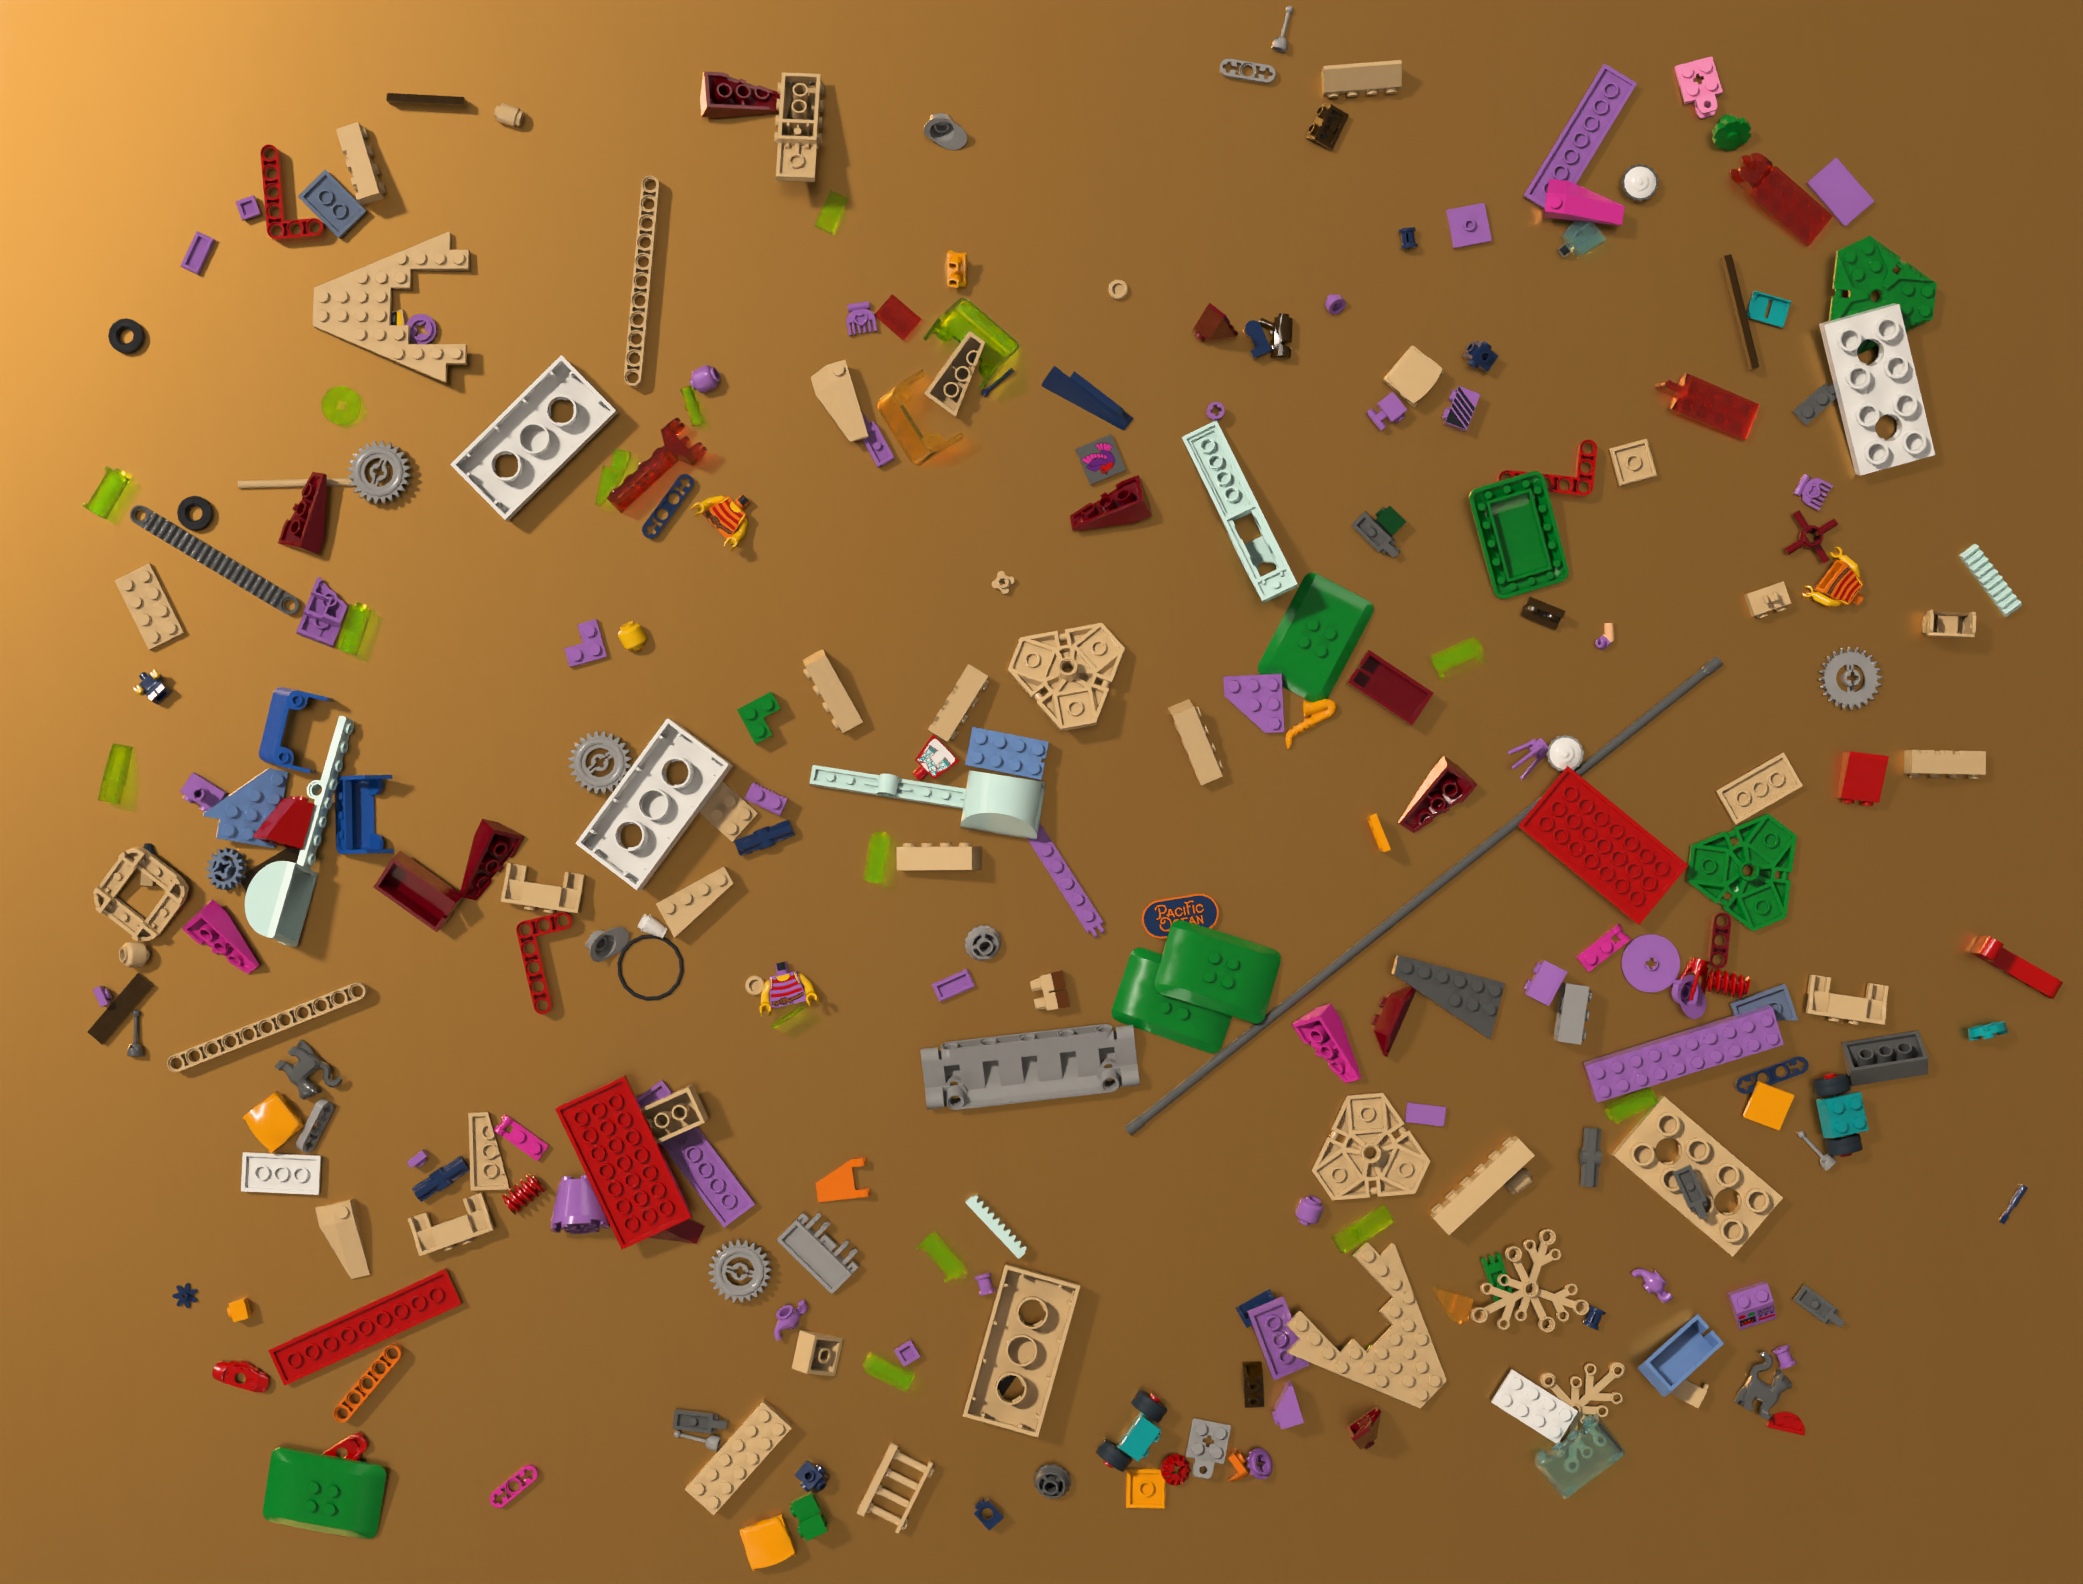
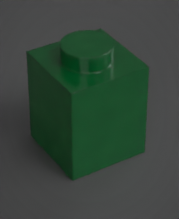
M1383 506L1375 514L1378 517L1376 521L1391 536L1406 523L1391 506L1387 509Z

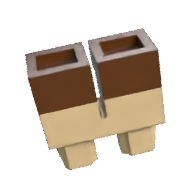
M1062 970L1041 975L1040 978L1030 981L1032 992L1043 990L1044 997L1034 999L1036 1009L1047 1008L1048 1011L1070 1007L1066 989L1049 992L1066 988Z

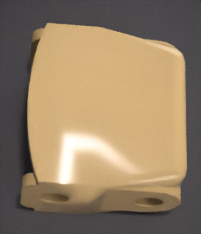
M1411 345L1383 378V381L1404 401L1415 408L1417 406L1416 402L1433 387L1439 376H1442L1445 371L1432 359Z
M1928 610L1923 617L1922 631L1927 637L1974 638L1976 633V612Z

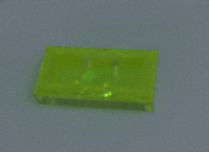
M831 190L814 226L833 234L848 198Z

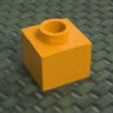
M247 1298L228 1303L227 1312L229 1318L233 1319V1322L252 1317Z

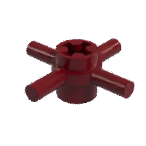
M1800 510L1793 513L1802 530L1799 534V540L1784 548L1787 555L1804 546L1806 548H1814L1822 563L1829 561L1830 559L1820 544L1823 541V534L1838 525L1837 521L1832 519L1821 527H1817L1815 525H1808ZM1806 533L1816 534L1813 538L1814 542H1810L1808 537H1806Z

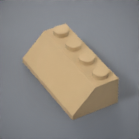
M1393 60L1323 66L1321 72L1323 96L1328 95V98H1338L1340 94H1347V97L1359 96V93L1377 95L1379 91H1386V94L1397 93V90H1400L1402 87V61Z

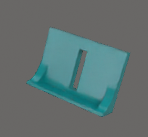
M1753 291L1747 310V318L1783 328L1792 301ZM1770 300L1772 301L1771 308L1769 311L1768 318H1765L1764 316L1766 313L1768 302Z

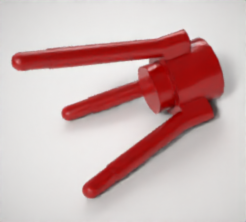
M1695 957L1692 962L1688 961L1687 967L1680 979H1683V977L1687 976L1690 969L1691 973L1695 975L1689 997L1690 1001L1693 1000L1700 976H1702L1701 989L1705 995L1706 978L1709 969L1707 961Z

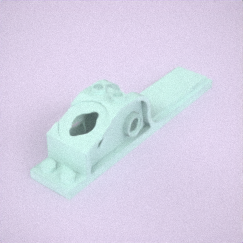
M1217 420L1183 436L1184 444L1262 602L1265 603L1298 587L1290 567ZM1251 513L1261 537L1244 544L1233 521ZM1263 562L1274 563L1276 570L1261 576L1258 573V566Z

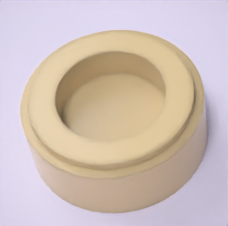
M1114 280L1110 283L1108 292L1113 299L1120 300L1127 295L1128 287L1124 281Z
M751 976L747 979L745 988L749 994L758 995L762 993L765 982L759 976Z

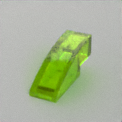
M614 449L611 467H602L595 502L597 506H602L618 487L628 467L631 452Z
M113 743L101 783L99 801L115 804L121 803L133 747Z
M1382 1205L1342 1229L1331 1238L1340 1253H1346L1393 1223L1394 1219L1386 1206Z

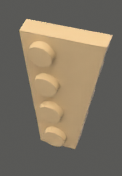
M469 1112L471 1191L510 1189L489 1112Z

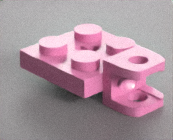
M1713 57L1675 66L1674 70L1684 104L1694 102L1696 114L1700 119L1714 116L1717 110L1715 96L1722 95L1723 91ZM1696 76L1703 78L1700 85H1698V82L1693 81Z

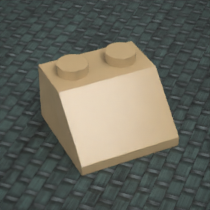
M800 1330L792 1369L806 1374L835 1376L843 1338Z

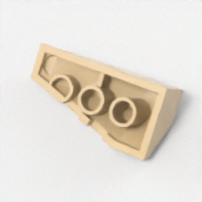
M846 360L826 365L810 377L816 397L821 401L850 443L868 438V432Z
M354 1199L315 1207L319 1227L349 1277L354 1279L371 1275Z

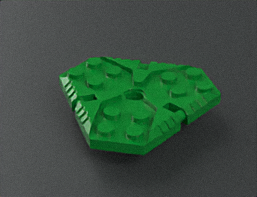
M1869 235L1836 251L1832 289H1835V296H1831L1829 321L1896 303L1900 305L1907 332L1933 319L1937 283L1908 262L1901 261L1900 256ZM1895 266L1899 268L1897 274L1892 272ZM1843 290H1848V298L1842 297ZM1873 291H1877L1879 294L1876 301L1871 300ZM1870 339L1864 340L1858 347L1857 355L1877 346V344Z
M1769 814L1732 828V831H1724L1690 846L1686 881L1715 904L1719 903L1722 905L1723 910L1751 931L1780 921L1787 916L1791 880H1788V877L1793 869L1797 835ZM1736 837L1738 844L1732 846L1730 839ZM1746 865L1752 867L1753 872L1750 876H1745L1743 873V868ZM1776 871H1781L1780 879L1775 878ZM1726 892L1731 895L1728 900L1723 897Z

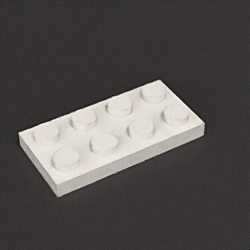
M243 1152L241 1191L319 1195L322 1155Z
M1513 1369L1510 1370L1491 1400V1403L1556 1444L1559 1443L1578 1413V1410Z

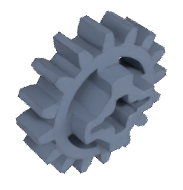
M224 848V850L218 849V855L212 854L213 860L207 861L210 864V867L206 868L207 871H210L207 878L212 879L210 884L215 885L218 889L227 891L230 888L236 889V884H242L240 879L246 878L243 871H246L247 868L243 867V865L247 861L241 859L243 854L238 853L237 850Z

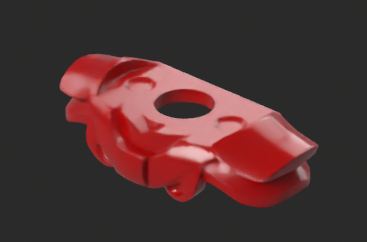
M243 1360L221 1361L215 1365L212 1372L214 1379L252 1392L264 1393L269 1384V1376L266 1373L258 1371V1367ZM237 1373L245 1375L246 1381L244 1383H238L235 1380Z
M358 1432L324 1452L323 1455L338 1457L336 1450L342 1447L347 1450L345 1459L358 1460L360 1454L366 1450L368 1441L361 1432Z

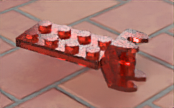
M1752 153L1750 156H1741L1744 167H1740L1739 170H1730L1732 180L1741 189L1750 192V197L1804 245L1809 246L1832 219L1833 215L1777 166L1773 167L1772 162L1764 155Z
M679 418L673 419L661 429L665 446L657 448L652 453V457L647 461H643L633 474L625 477L619 487H615L610 491L607 499L620 513L627 509L678 460L694 465L706 453L707 448L705 446L702 447L703 444L701 442L694 444L688 449L685 446L690 440L688 436L683 437L681 440L677 437L685 426L682 422L679 424L681 421Z

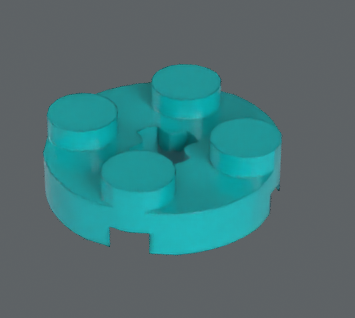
M2005 1021L1968 1028L1969 1041L1981 1039V1036H1983V1039L1995 1037L1994 1033L1997 1035L2008 1033Z

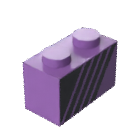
M1458 386L1456 390L1453 389L1449 400L1452 401L1449 408H1445L1442 416L1445 419L1443 424L1466 432L1480 394Z

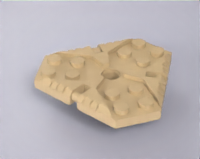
M1103 623L1065 629L1066 633L1062 634L1053 631L1020 637L1008 667V672L1032 699L1035 698L1037 700V705L1060 731L1097 725L1109 694V685L1113 684L1125 653V648ZM1067 641L1068 645L1060 646L1059 642ZM1067 667L1073 668V671L1070 673H1066L1063 670ZM1100 681L1102 685H1096V682ZM1046 690L1048 693L1043 696L1041 693Z
M1383 1092L1347 1095L1331 1128L1333 1131L1330 1137L1327 1136L1311 1171L1332 1201L1369 1198L1370 1195L1376 1194L1377 1197L1415 1194L1428 1168L1429 1158L1411 1132L1405 1129L1403 1126L1404 1122ZM1395 1130L1400 1134L1397 1138H1394L1391 1134ZM1339 1134L1345 1136L1342 1143L1336 1141ZM1369 1147L1374 1148L1376 1151L1373 1158H1367L1365 1155V1151ZM1375 1180L1376 1187H1369V1181Z

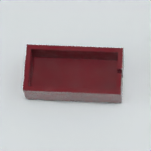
M1368 650L1358 664L1361 668H1355L1346 684L1409 726H1412L1433 695V692Z
M399 851L392 857L374 885L376 890L435 932H438L446 924L453 910H455L463 898L461 893L402 851Z

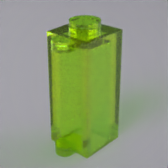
M108 466L104 468L107 471L88 504L84 502L82 505L104 519L108 517L130 480L125 477L127 473L117 467L115 470Z
M356 602V605L350 604L336 649L354 655L358 654L371 611L367 610V605Z
M1472 637L1430 656V660L1439 678L1442 679L1444 678L1442 672L1475 657H1477L1479 662L1482 661L1483 658L1480 651L1483 649L1479 640H1475Z
M875 831V835H870L864 881L884 883L890 837H886L887 833Z
M1649 1086L1630 1092L1606 1104L1607 1110H1605V1114L1609 1121L1613 1120L1614 1123H1618L1657 1104L1658 1101Z
M935 1230L915 1247L917 1250L922 1247L947 1276L944 1279L945 1282H948L953 1277L957 1279L964 1273V1263Z
M874 1352L871 1357L867 1355L863 1366L866 1367L865 1373L904 1392L907 1391L915 1375V1372Z

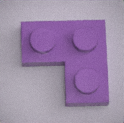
M597 619L577 624L583 643L564 648L569 667L608 657Z

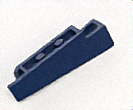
M1054 366L1042 383V387L1121 430H1125L1133 420V417L1127 414L1122 407L1075 371L1068 377Z

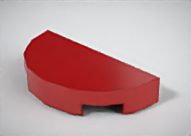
M1781 1411L1776 1413L1766 1424L1768 1428L1805 1436V1427L1801 1419L1791 1412Z

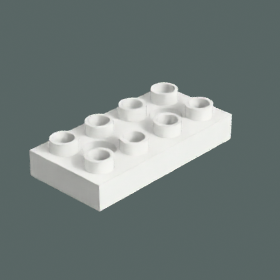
M1892 303L1820 323L1819 327L1855 474L1861 476L1935 455L1900 305ZM1870 339L1878 345L1879 354L1874 362L1866 365V363L1858 359L1857 350L1864 340ZM1888 414L1896 420L1897 429L1892 437L1884 440V438L1877 435L1875 427L1879 418Z
M561 355L450 465L508 522L618 412ZM570 400L573 403L574 413L570 421L565 423H555L550 417L551 406L555 401ZM505 454H514L518 459V471L512 477H498L495 472L497 458Z
M667 718L575 844L634 889L642 890L733 765L674 720ZM682 760L687 765L688 778L684 783L674 784L673 786L667 779V768L671 763L681 762ZM636 823L641 828L642 840L638 846L626 848L621 841V831L626 825Z

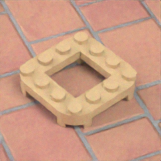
M134 847L122 852L118 856V860L99 886L94 889L95 909L100 914L104 913L131 934L133 940L149 941L158 937L183 905L187 898L189 886L182 876L150 851L141 847ZM136 869L140 870L165 890L164 896L147 919H144L116 897Z

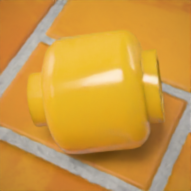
M633 621L622 625L618 633L623 647L627 650L637 651L643 648V643L647 639L641 625Z

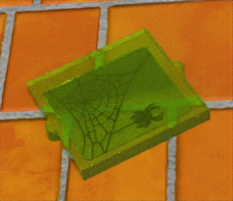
M803 1005L772 1024V1029L804 1009Z

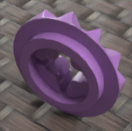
M416 314L406 323V325L410 326V341L415 344H428L434 339L437 332L436 323L430 316L425 314ZM416 324L421 327L425 325L424 329L428 334L420 333L417 335L418 329L414 325Z
M1261 1448L1249 1452V1457L1246 1460L1249 1462L1247 1467L1251 1470L1250 1474L1254 1475L1255 1479L1263 1480L1268 1478L1273 1468L1270 1455ZM1260 1462L1263 1463V1465L1257 1466L1256 1463Z

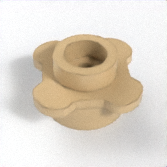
M999 571L997 578L992 581V587L998 588L1003 594H1007L1010 585L1014 583V578L1005 575L1004 571Z

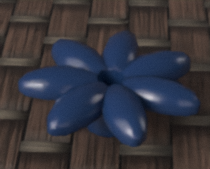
M189 1283L185 1285L184 1289L181 1286H176L179 1293L173 1294L172 1297L179 1299L177 1306L184 1303L186 1308H189L190 1301L197 1302V1299L192 1296L197 1292V1289L190 1290Z

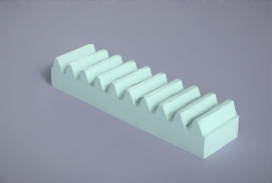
M1973 544L1958 555L2004 617L2009 616L2022 606V602L2013 594L2012 589L2008 587L2003 577L1994 569L1993 564L1989 562V559L1985 557L1984 552L1979 549L1977 544Z
M978 1194L970 1196L965 1203L1011 1252L1020 1259L1025 1254L1027 1246H1020L1021 1239L1015 1241L1016 1234L1009 1235L1010 1228L1004 1230L1005 1223L999 1224L1000 1217L993 1218L994 1211L988 1213L989 1206H982L984 1200L977 1201Z

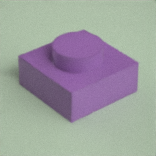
M254 195L236 201L243 221L262 215Z
M99 986L93 989L100 1007L111 1004L110 999H112V995L108 988Z
M423 1149L407 1161L411 1168L415 1166L419 1168L427 1162L425 1158L429 1154Z
M911 1339L894 1349L904 1367L921 1357Z

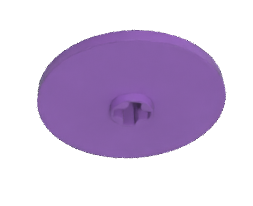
M1654 934L1642 935L1632 940L1624 950L1621 962L1622 971L1626 980L1634 988L1643 992H1659L1669 987L1677 978L1680 970V957L1677 949L1668 939ZM1650 958L1656 962L1652 969H1649V966L1646 965V961H1649Z

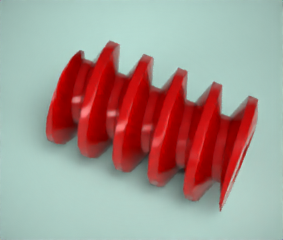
M1711 968L1707 982L1708 992H1711L1714 987L1716 994L1722 989L1724 996L1730 991L1731 997L1738 993V998L1741 999L1748 992L1750 977L1747 976L1744 980L1743 975L1740 974L1736 979L1735 973H1731L1729 976L1728 971H1724L1721 975L1720 969L1714 972L1713 968Z
M526 1175L528 1182L520 1180L522 1187L514 1185L515 1193L508 1190L509 1198L502 1195L504 1203L515 1215V1210L518 1212L522 1211L521 1205L524 1207L528 1206L527 1200L530 1202L534 1201L533 1195L536 1197L540 1196L539 1190L542 1192L546 1191L544 1185L535 1175H533L534 1177Z

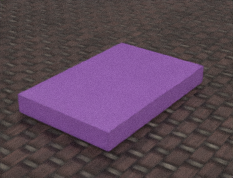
M1837 157L1806 183L1843 227L1874 202L1872 197Z

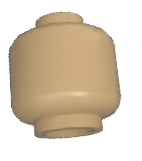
M127 942L119 950V959L126 967H142L150 957L149 949L142 942Z

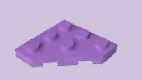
M1282 673L1223 677L1224 696L1265 733L1285 732Z

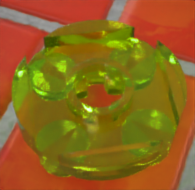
M336 386L328 390L322 398V412L330 422L347 425L357 419L361 400L354 390L346 386ZM338 401L346 402L343 411L336 408Z

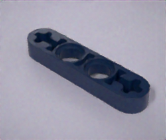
M683 474L677 478L642 527L643 535L646 538L655 539L659 536L692 491L694 480L690 475ZM688 478L690 479V486H685L682 491L685 492V494L682 496V494L679 491L674 489L676 486L680 489L682 486V483L680 481L682 479L686 480ZM673 493L679 495V502L677 504L669 502V496ZM660 509H665L668 512V517L665 520H660L657 517ZM653 518H655L657 522L662 523L661 527H659V525L657 524L654 528V530L656 531L655 534H647L648 530L646 528L648 526L652 527L655 523L651 521Z
M1796 1056L1737 1078L1735 1088L1743 1094L1753 1092L1755 1089L1754 1084L1747 1085V1090L1740 1088L1739 1085L1742 1084V1080L1745 1082L1752 1081L1751 1076H1753L1754 1083L1757 1084V1077L1760 1073L1767 1074L1768 1080L1766 1084L1769 1085L1795 1077L1807 1071L1808 1061L1804 1057ZM1797 1060L1804 1063L1801 1066V1070L1799 1068L1791 1069L1793 1073L1790 1074V1068L1787 1063L1790 1062V1066L1796 1065ZM1779 1066H1783L1786 1069V1074L1783 1077L1776 1075L1775 1071Z

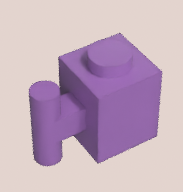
M1392 392L1376 405L1380 410L1378 414L1373 408L1367 412L1368 416L1381 431L1386 427L1382 421L1385 417L1390 424L1394 420L1398 423L1406 417L1404 413L1407 409L1395 393Z

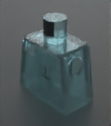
M1574 221L1561 236L1565 243L1558 248V252L1564 258L1572 252L1576 257H1580L1600 246L1607 239L1594 223Z

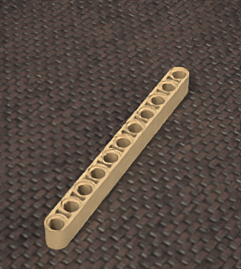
M646 176L641 184L624 381L632 388H637L642 384L661 189L658 179L654 176ZM650 181L656 182V187L653 190L646 189V185ZM646 201H653L654 207L652 209H645ZM648 219L653 222L651 228H643V222ZM642 240H651L650 246L648 248L641 247ZM642 258L649 259V264L646 267H640L639 261ZM641 277L647 278V284L643 287L637 285V281ZM641 296L644 297L646 300L644 305L637 306L635 303L636 299ZM642 316L644 318L643 323L635 325V317ZM635 335L642 337L640 344L635 345L632 343V338ZM634 354L640 356V361L637 364L630 362V358ZM633 373L637 374L638 381L630 383L628 381L629 376Z
M362 982L353 983L172 1055L167 1061V1067L172 1072H180L364 999L368 995V987ZM357 985L363 989V994L360 997L354 994V988ZM338 993H342L345 996L342 1004L336 1001ZM320 1000H324L327 1004L324 1011L318 1008ZM302 1007L307 1008L309 1012L306 1018L300 1015ZM285 1014L290 1017L289 1025L282 1023V1017ZM265 1022L272 1024L271 1032L264 1030ZM248 1029L254 1032V1037L251 1040L246 1037ZM230 1036L236 1039L234 1047L229 1046L227 1042ZM212 1043L218 1046L216 1054L210 1052L209 1048ZM194 1050L200 1054L198 1061L192 1059L191 1055ZM175 1058H179L182 1061L180 1068L174 1066Z

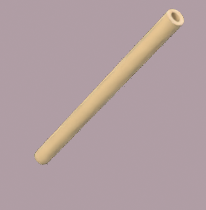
M327 478L326 486H350V483L354 480L349 478ZM308 479L238 481V488L305 487Z

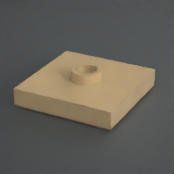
M1647 439L1609 449L1619 486L1657 476Z

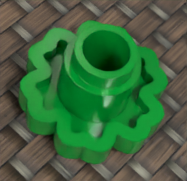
M1726 114L1719 119V123L1712 130L1714 135L1712 137L1713 142L1718 149L1726 148L1728 151L1740 147V144L1748 142L1751 137V126L1744 117L1738 119L1737 116Z

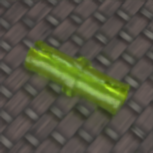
M692 386L681 388L686 404L684 407L685 410H688L692 426L703 424L704 421L699 410L700 404L699 401H696Z

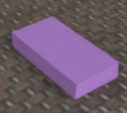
M197 231L182 261L181 267L199 275L214 245L215 239Z
M968 969L932 984L939 1002L975 987Z
M1407 1102L1405 1122L1444 1126L1446 1107Z

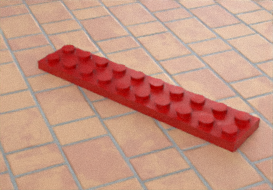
M444 1269L268 1351L285 1386L461 1305L462 1302L447 1269Z

